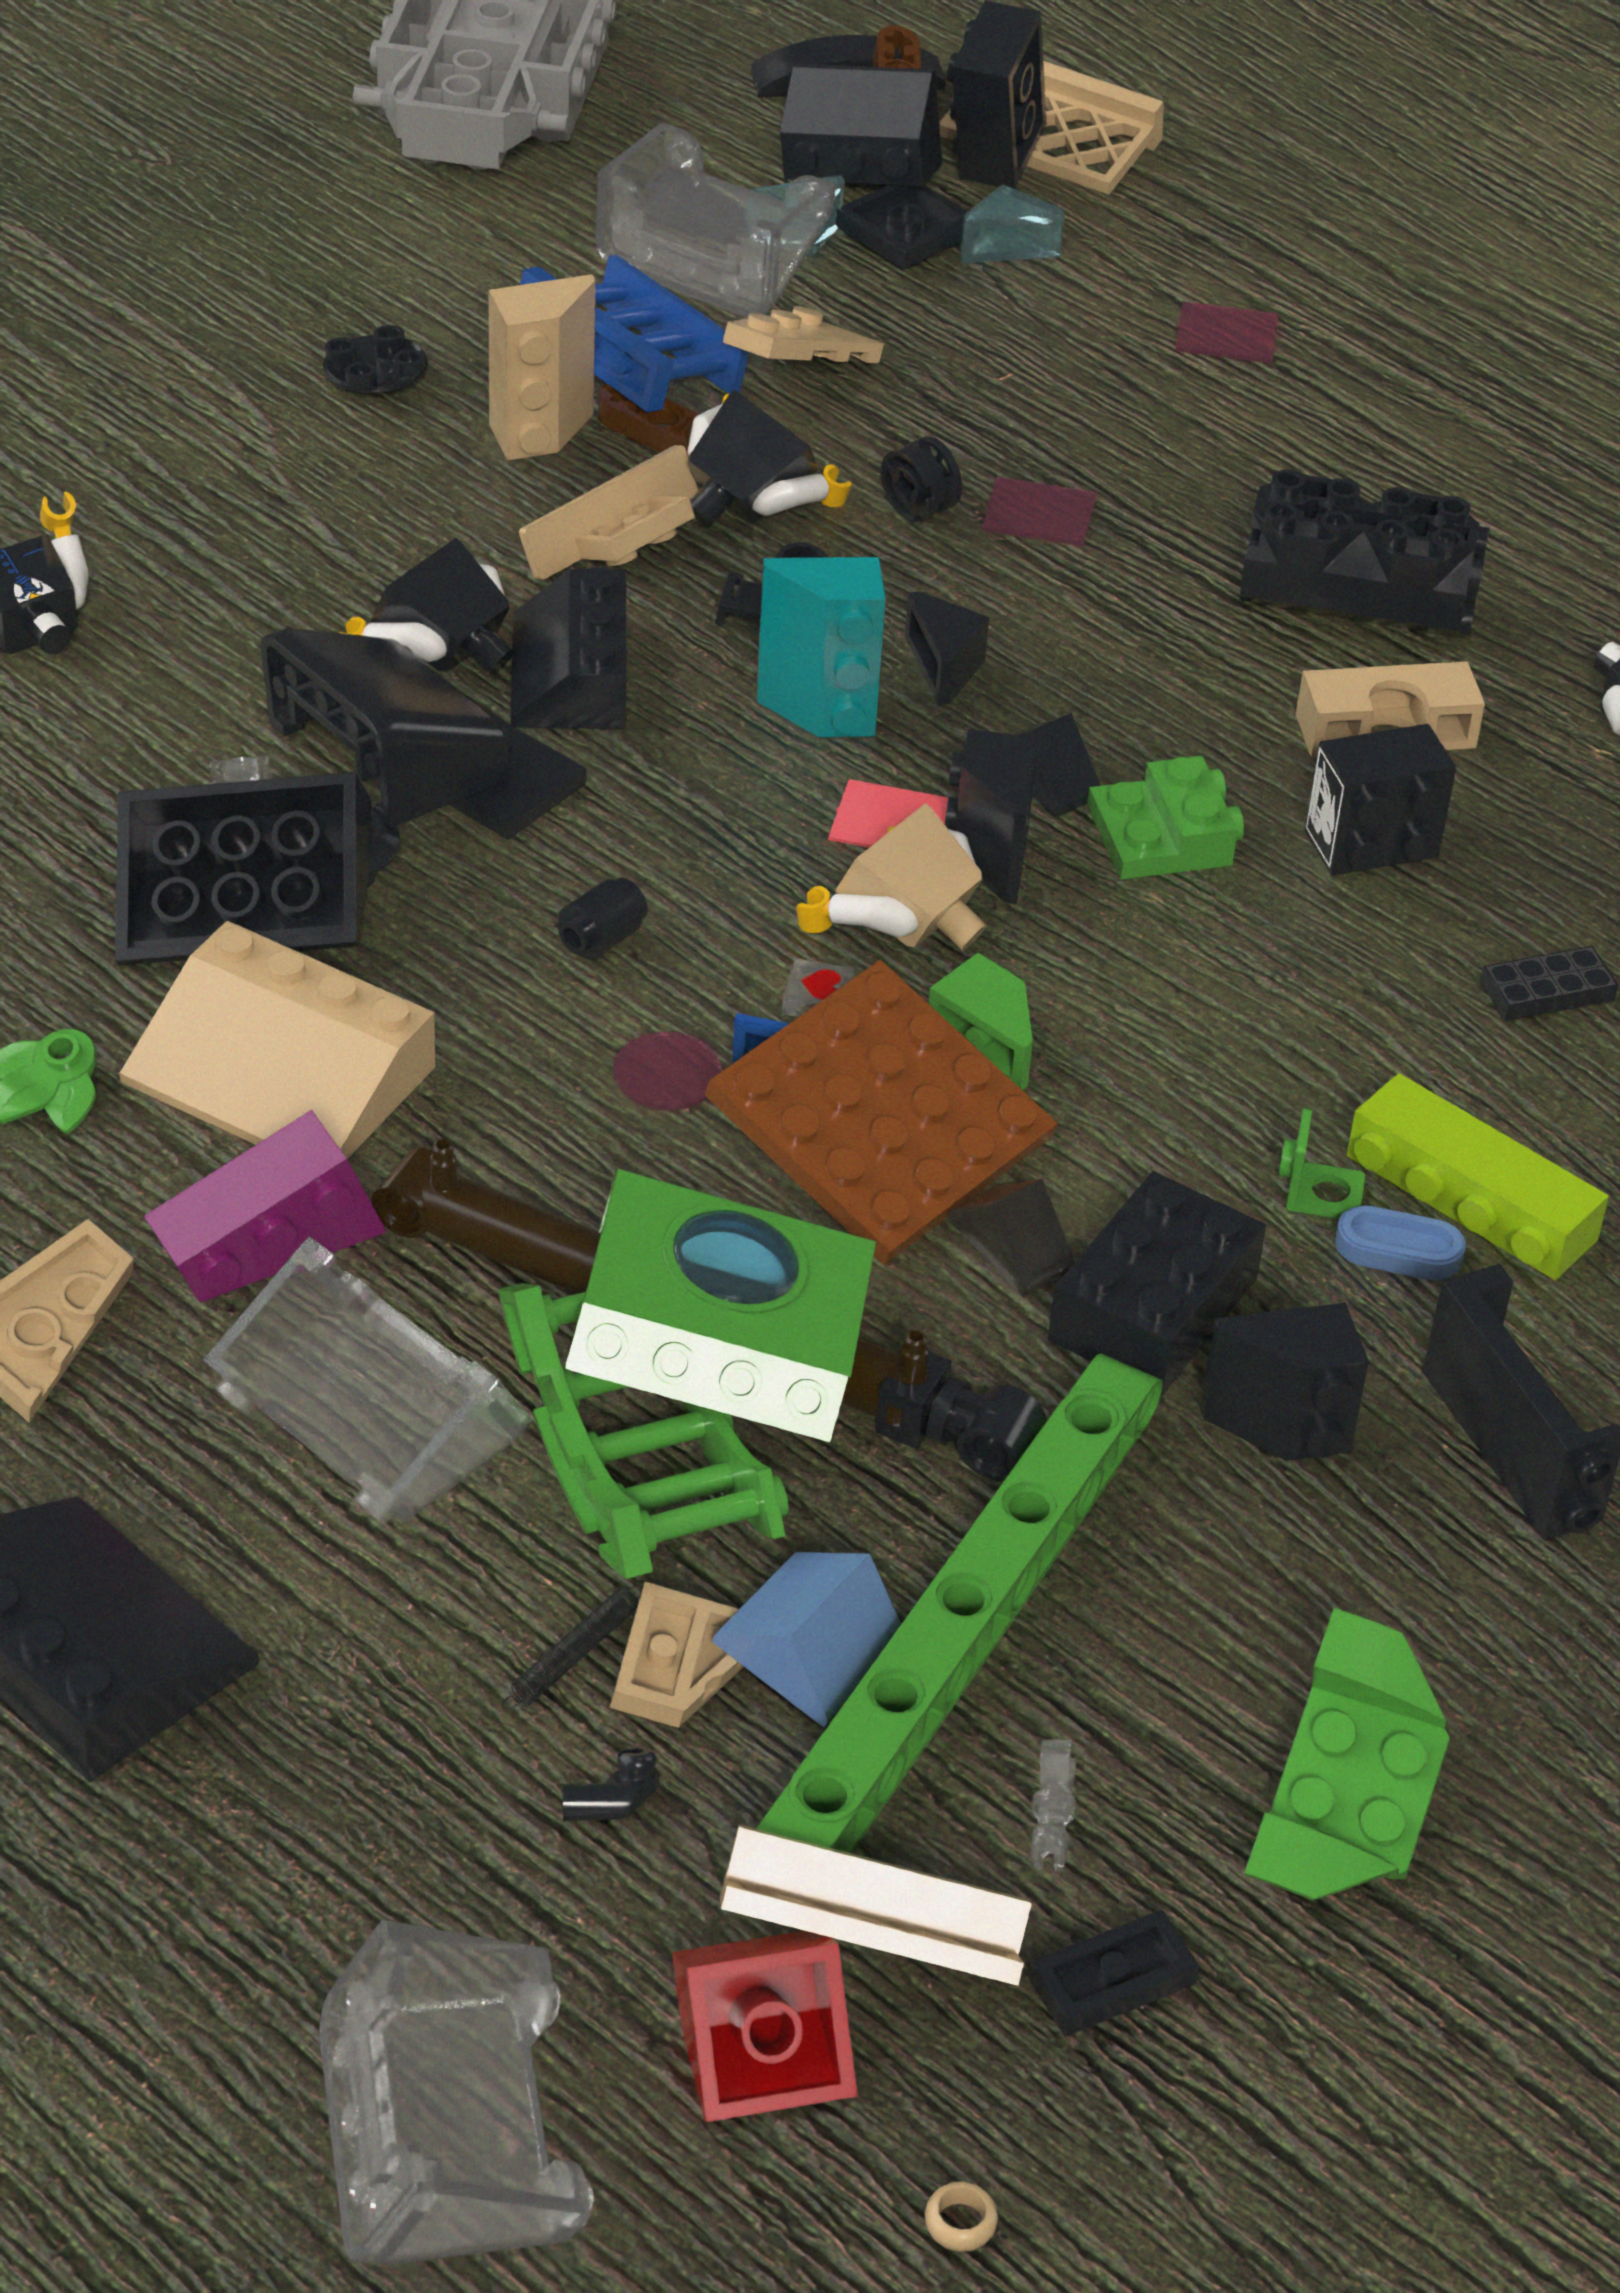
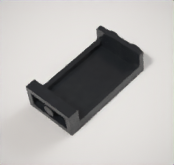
M1497 1264L1442 1281L1422 1372L1542 1539L1546 1541L1570 1532L1575 1534L1582 1533L1594 1527L1604 1518L1620 1459V1426L1615 1423L1590 1432L1581 1430L1504 1327L1514 1281L1502 1265Z

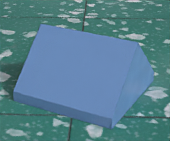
M795 1552L715 1634L712 1642L825 1728L840 1711L901 1626V1622L870 1554Z

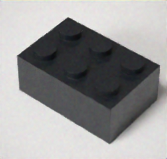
M984 1L976 19H970L967 23L964 43L959 53L954 52L948 63L947 80L953 83L954 91L950 105V118L956 121V133L952 152L954 157H958L960 179L1016 189L1047 124L1041 11Z
M1152 1171L1056 1283L1048 1340L1089 1361H1092L1096 1355L1102 1353L1155 1376L1163 1381L1161 1396H1163L1213 1334L1215 1318L1227 1317L1256 1281L1267 1224Z

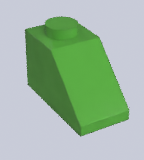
M976 953L930 987L929 1005L1023 1091L1028 1087L1033 1046L1025 981L982 954Z

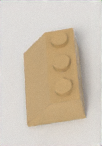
M593 274L489 290V425L507 461L559 452L593 415L596 281Z

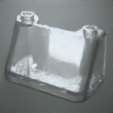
M663 122L598 171L595 239L597 250L604 261L607 263L610 255L617 254L663 287L744 317H749V313L764 315L779 301L831 217L835 203L836 184L815 176L803 175L796 178L787 187L785 202L704 174L703 151L699 142L687 131Z
M308 1236L203 1361L222 1378L214 1389L243 1414H246L254 1405L358 1487L360 1491L353 1499L383 1525H386L392 1516L405 1523L516 1442L533 1422V1419L499 1379L475 1361L471 1363L463 1356L457 1357L379 1298L368 1284L359 1277L356 1279L349 1272H344L335 1262L337 1258Z
M381 1920L332 1986L326 1997L321 2014L320 2046L343 2242L346 2254L351 2261L378 2265H395L562 2243L572 2238L588 2221L593 2205V2191L590 2182L585 2179L580 2165L577 2162L554 2160L549 2164L532 2060L531 2046L541 2035L544 2028L553 2024L560 2006V1990L557 1983L553 1981L548 1948Z

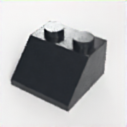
M968 729L964 752L953 751L949 787L959 788V798H948L945 826L949 830L961 832L967 837L975 864L982 872L983 880L981 882L1005 903L1017 904L1029 831L1039 738Z
M1346 1303L1215 1318L1200 1406L1203 1419L1286 1461L1312 1457L1326 1458L1335 1454L1351 1453L1369 1360Z

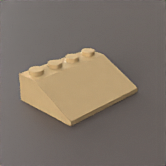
M226 921L190 955L120 1071V1082L255 1145L312 1110L348 1159L435 1068V1015L433 1011Z

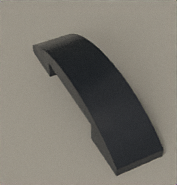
M839 35L816 38L789 45L760 58L751 64V75L757 97L787 96L792 69L796 64L873 67V51L878 36ZM920 48L921 69H935L937 90H945L946 80L938 56ZM895 49L894 59H901L898 50Z

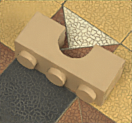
M1468 661L1306 670L1302 672L1296 718L1311 758H1317L1320 741L1370 733L1371 727L1382 724L1404 728L1429 723L1445 750L1471 749L1477 747L1485 702Z

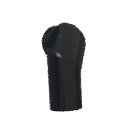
M644 1746L626 1747L618 1754V1770L605 1783L562 1784L563 1821L621 1820L629 1817L657 1789L660 1773L655 1770L657 1757L654 1752Z

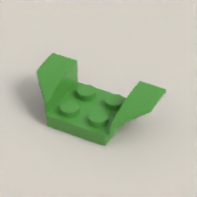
M1333 1608L1314 1664L1312 1688L1270 1813H1264L1244 1873L1245 1876L1266 1882L1312 1901L1342 1892L1379 1877L1406 1879L1448 1749L1450 1737L1445 1730L1446 1720L1402 1632Z

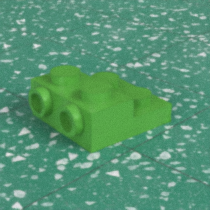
M1203 756L1177 757L1170 760L1147 762L1145 780L1089 787L1087 806L1120 880L1232 866L1236 841L1242 840L1244 834V822L1240 808L1237 805L1226 806L1224 802L1226 786L1222 771L1219 768L1209 770Z

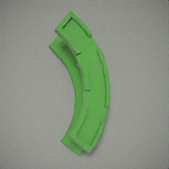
M521 1283L498 1289L520 1375L533 1373L544 1407L536 1408L532 1413L558 1481L584 1532L588 1534L600 1531L606 1543L598 1545L599 1554L617 1574L629 1579L653 1572L649 1552L656 1551L657 1543L745 1519L761 1534L772 1540L786 1536L782 1517L788 1515L789 1506L784 1485L778 1475H772L770 1467L758 1461L742 1444L734 1432L732 1416L730 1414L682 1401L686 1412L683 1415L598 1436L595 1431L587 1432L577 1410L580 1400L628 1388L629 1386L579 1372L572 1373L571 1370L562 1368L552 1335L558 1333V1326L578 1321L586 1292L552 1300L548 1294L542 1295L541 1288L538 1285ZM695 1439H698L710 1466L628 1488H624L621 1483H615L605 1468V1463ZM721 1491L727 1493L726 1496L651 1516L647 1512Z

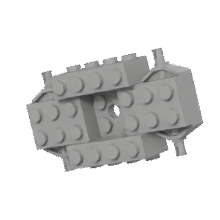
M394 0L392 14L385 15L381 38L380 40H373L370 50V68L377 70V87L356 83L353 90V104L378 107V116L387 117L396 137L402 139V156L419 158L427 163L449 162L463 164L477 170L499 169L507 150L530 136L537 137L546 142L569 141L607 47L608 23L612 24L614 21L616 0Z

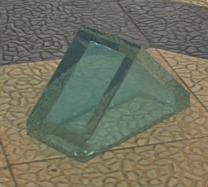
M1002 184L964 214L961 247L962 263L1060 257L1064 222L1062 208Z

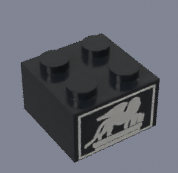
M1429 723L1320 741L1305 833L1331 876L1439 857L1457 767Z

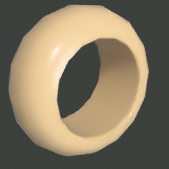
M965 2181L951 2182L938 2188L929 2198L924 2212L926 2227L932 2238L943 2247L957 2252L972 2251L985 2245L994 2235L998 2223L996 2204L989 2193L978 2185ZM964 2204L978 2211L983 2220L973 2228L958 2229L947 2224L940 2213L950 2205Z

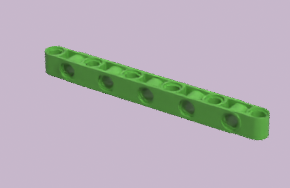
M1102 1353L1096 1355L794 1773L789 1784L756 1829L852 1853L1146 1429L1161 1397L1163 1381Z

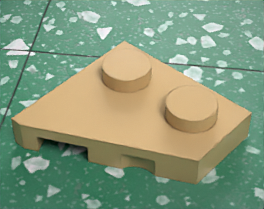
M645 1582L609 1708L679 1728L744 1667L712 1642L715 1634L739 1609Z

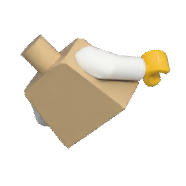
M925 803L896 827H888L885 836L854 860L836 888L835 892L837 894L831 899L827 888L823 886L811 888L806 894L808 904L799 903L796 906L798 925L801 930L807 933H821L829 929L833 923L865 926L894 936L910 947L918 946L939 928L963 951L987 927L966 905L983 880L982 872L975 864L967 837L961 832L949 830L933 809Z

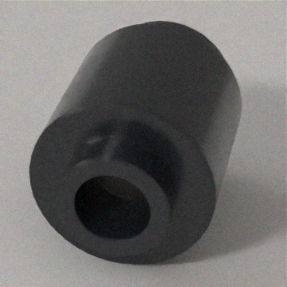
M620 877L615 880H603L560 910L558 916L559 935L563 944L572 953L586 959L600 957L640 928L642 920L648 912L645 896L640 888L627 878Z

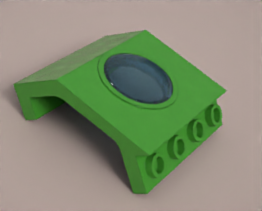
M616 1169L598 1231L601 1233L565 1369L830 1442L848 1377H851L876 1241Z

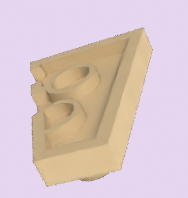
M794 306L792 312L772 310L768 316L749 313L748 319L727 322L723 343L768 359L812 361L814 355L825 357L835 362H848L851 355L866 363H879L884 346L882 342L822 322V313L800 306Z
M89 1219L0 1280V1397L29 1423L133 1274L134 1258Z

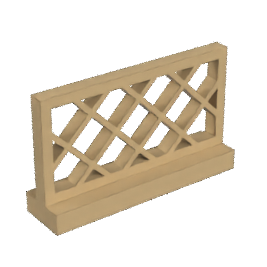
M1044 61L1046 126L1056 124L1059 132L1040 137L1027 166L1109 195L1145 148L1154 151L1162 141L1164 101ZM949 110L939 122L940 136L954 141L956 121L951 120ZM1065 122H1071L1083 127L1069 130ZM1112 136L1127 142L1112 145L1108 137ZM1098 139L1102 146L1079 152L1076 144ZM1066 146L1069 154L1053 157L1044 154L1043 151ZM1109 161L1111 165L1106 174L1086 168V165Z

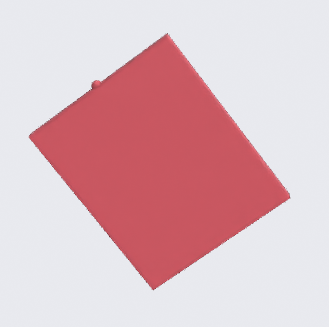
M849 779L841 803L836 808L837 814L828 840L869 848L887 834L888 827H896L925 803L933 809L945 825L949 797Z

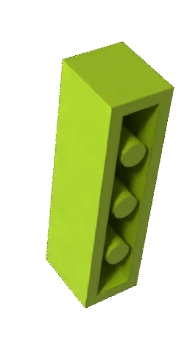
M1400 1073L1395 1075L1355 1110L1346 1156L1556 1281L1598 1241L1609 1198L1608 1194Z

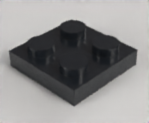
M887 185L837 208L836 226L904 270L976 236L977 217L926 185Z

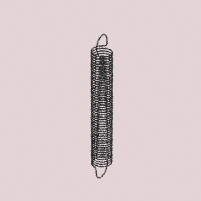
M637 1584L628 1589L619 1587L607 1600L591 1612L579 1625L572 1629L511 1684L514 1695L521 1702H518L514 1696H508L503 1701L502 1708L511 1709L519 1704L530 1706L537 1700L540 1695L637 1609V1599L629 1589L644 1584ZM627 1591H629V1592L632 1594V1596H633L634 1599L636 1600L637 1606H635L634 1600H633L632 1597L627 1593ZM625 1593H626V1594L631 1598V1600L633 1601L634 1607L632 1606L631 1601H630L629 1598L625 1595ZM623 1595L628 1599V1601L630 1602L631 1606H630V1605L628 1604V1602L624 1599ZM513 1684H514V1688H515L516 1692L518 1693V1695H519L521 1698H523V1700H521V1699L516 1695V1693L514 1692V1690H513ZM515 1684L517 1685L519 1691L525 1696V1698L519 1694L515 1687ZM518 1685H520L521 1688L527 1693L526 1695L521 1691ZM510 1697L518 1703L509 1708L503 1707L504 1702Z

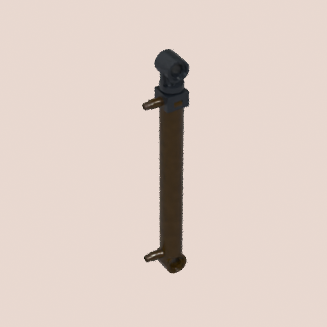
M447 1139L437 1140L433 1144V1150L426 1148L410 1150L373 1193L371 1203L382 1224L399 1236L418 1238L427 1232L572 1293L586 1292L601 1233L459 1176L456 1169L454 1146ZM679 1265L682 1272L692 1283L717 1298L742 1304L769 1302ZM912 1330L906 1334L905 1343L901 1348V1355L858 1338L851 1377H848L841 1403L876 1417V1433L917 1450L926 1437L941 1445H947L950 1441L956 1442L958 1453L969 1468L985 1478L1000 1481L1008 1477L1047 1422L1046 1413L1040 1403L1020 1388L1009 1385L996 1386L983 1397L971 1392L970 1383L950 1377L952 1361L929 1352L926 1345L927 1336L919 1330Z

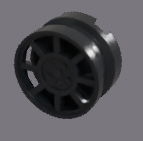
M931 436L922 437L911 442L908 446H902L888 452L882 460L881 480L885 494L894 510L907 521L915 523L933 516L936 511L943 512L954 507L959 502L962 495V478L958 464L950 450L937 438ZM930 446L937 451L936 456L932 455ZM943 459L946 462L949 471H946L942 463Z

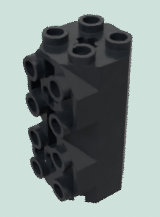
M1290 469L1275 472L1271 483L1259 487L1251 523L1252 531L1249 544L1247 545L1240 589L1241 602L1457 638L1458 635L1470 637L1490 528L1479 526V522L1470 516L1471 506L1464 499L1456 496L1439 497L1414 493L1405 488L1393 487L1383 492L1381 501L1369 505L1359 497L1360 487L1350 479H1328L1304 475Z

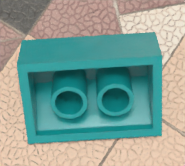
M879 557L763 558L757 702L817 737L875 736L886 601Z

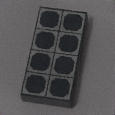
M1593 946L1483 966L1480 980L1504 1021L1615 1001L1618 983Z

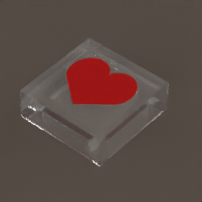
M795 958L783 996L782 1014L795 1017L801 1016L852 980L855 968Z

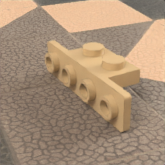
M674 445L522 527L519 530V535L533 577L541 580L547 579L581 559L602 560L606 562L607 566L621 565L636 558L638 555L636 550L642 546L660 543L673 538L677 534V527L695 518L690 499L698 492V488L688 464L685 447Z

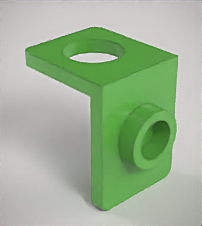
M1303 1108L1297 1140L1284 1139L1278 1175L1291 1178L1286 1211L1340 1219L1345 1211L1361 1206L1365 1174L1357 1170L1304 1162L1312 1110ZM1321 1182H1334L1343 1186L1349 1196L1339 1202H1328L1317 1197L1312 1188Z

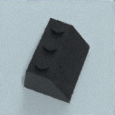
M796 64L792 69L780 129L784 179L924 186L943 165L935 69Z
M602 567L569 569L513 612L512 726L515 728L625 729L626 570H612Z

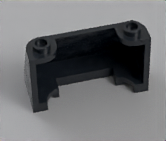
M285 628L262 638L261 656L270 725L283 736H287L304 729V722L315 718L354 751L357 776L363 782L373 779L376 783L383 802L374 805L375 814L390 828L511 779L509 753L512 751V741L503 723L494 721L491 716L417 658L407 646L401 645L392 638Z

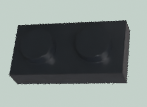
M1161 1909L1031 1961L1028 1979L1064 2037H1067L1197 1984L1200 1966Z

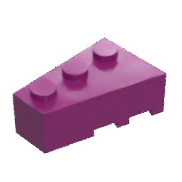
M312 1110L144 1216L164 1250L200 1303L387 1233L349 1161Z

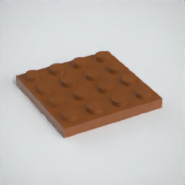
M882 960L874 963L710 1079L704 1093L721 1112L850 1234L876 1241L874 1257L883 1265L894 1259L1048 1141L1058 1125L1050 1115Z

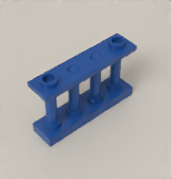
M617 254L610 255L603 283L595 284V305L602 304L609 310L601 311L595 306L594 374L646 412L663 409L668 384L671 380L703 375L727 393H731L733 390L740 393L750 352L723 343L725 329ZM541 267L523 269L520 285L557 279ZM628 328H636L643 334L635 335ZM669 351L677 358L670 359L661 352Z

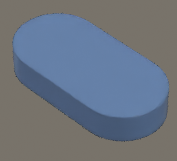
M1357 1206L1345 1211L1338 1221L1335 1245L1338 1252L1353 1264L1426 1280H1443L1455 1275L1462 1266L1466 1248L1465 1238L1462 1233L1448 1222L1375 1206Z

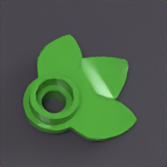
M61 1029L48 1034L41 1041L20 1040L1 1048L0 1124L20 1119L45 1108L51 1121L64 1134H69L78 1127L91 1110L97 1096L96 1089L90 1078L96 1065L97 1052L90 1037L79 1030ZM71 1053L63 1059H57L64 1054Z

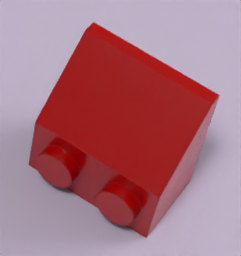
M799 1931L672 1952L681 2028L703 2119L706 2122L857 2097L839 1944L832 1937L809 1931Z

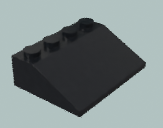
M356 772L118 792L115 962L118 965L188 960L190 955L226 921L295 951L359 946L372 845L371 799Z
M79 1496L0 1514V1699L89 1782L95 1780L259 1665L258 1654Z

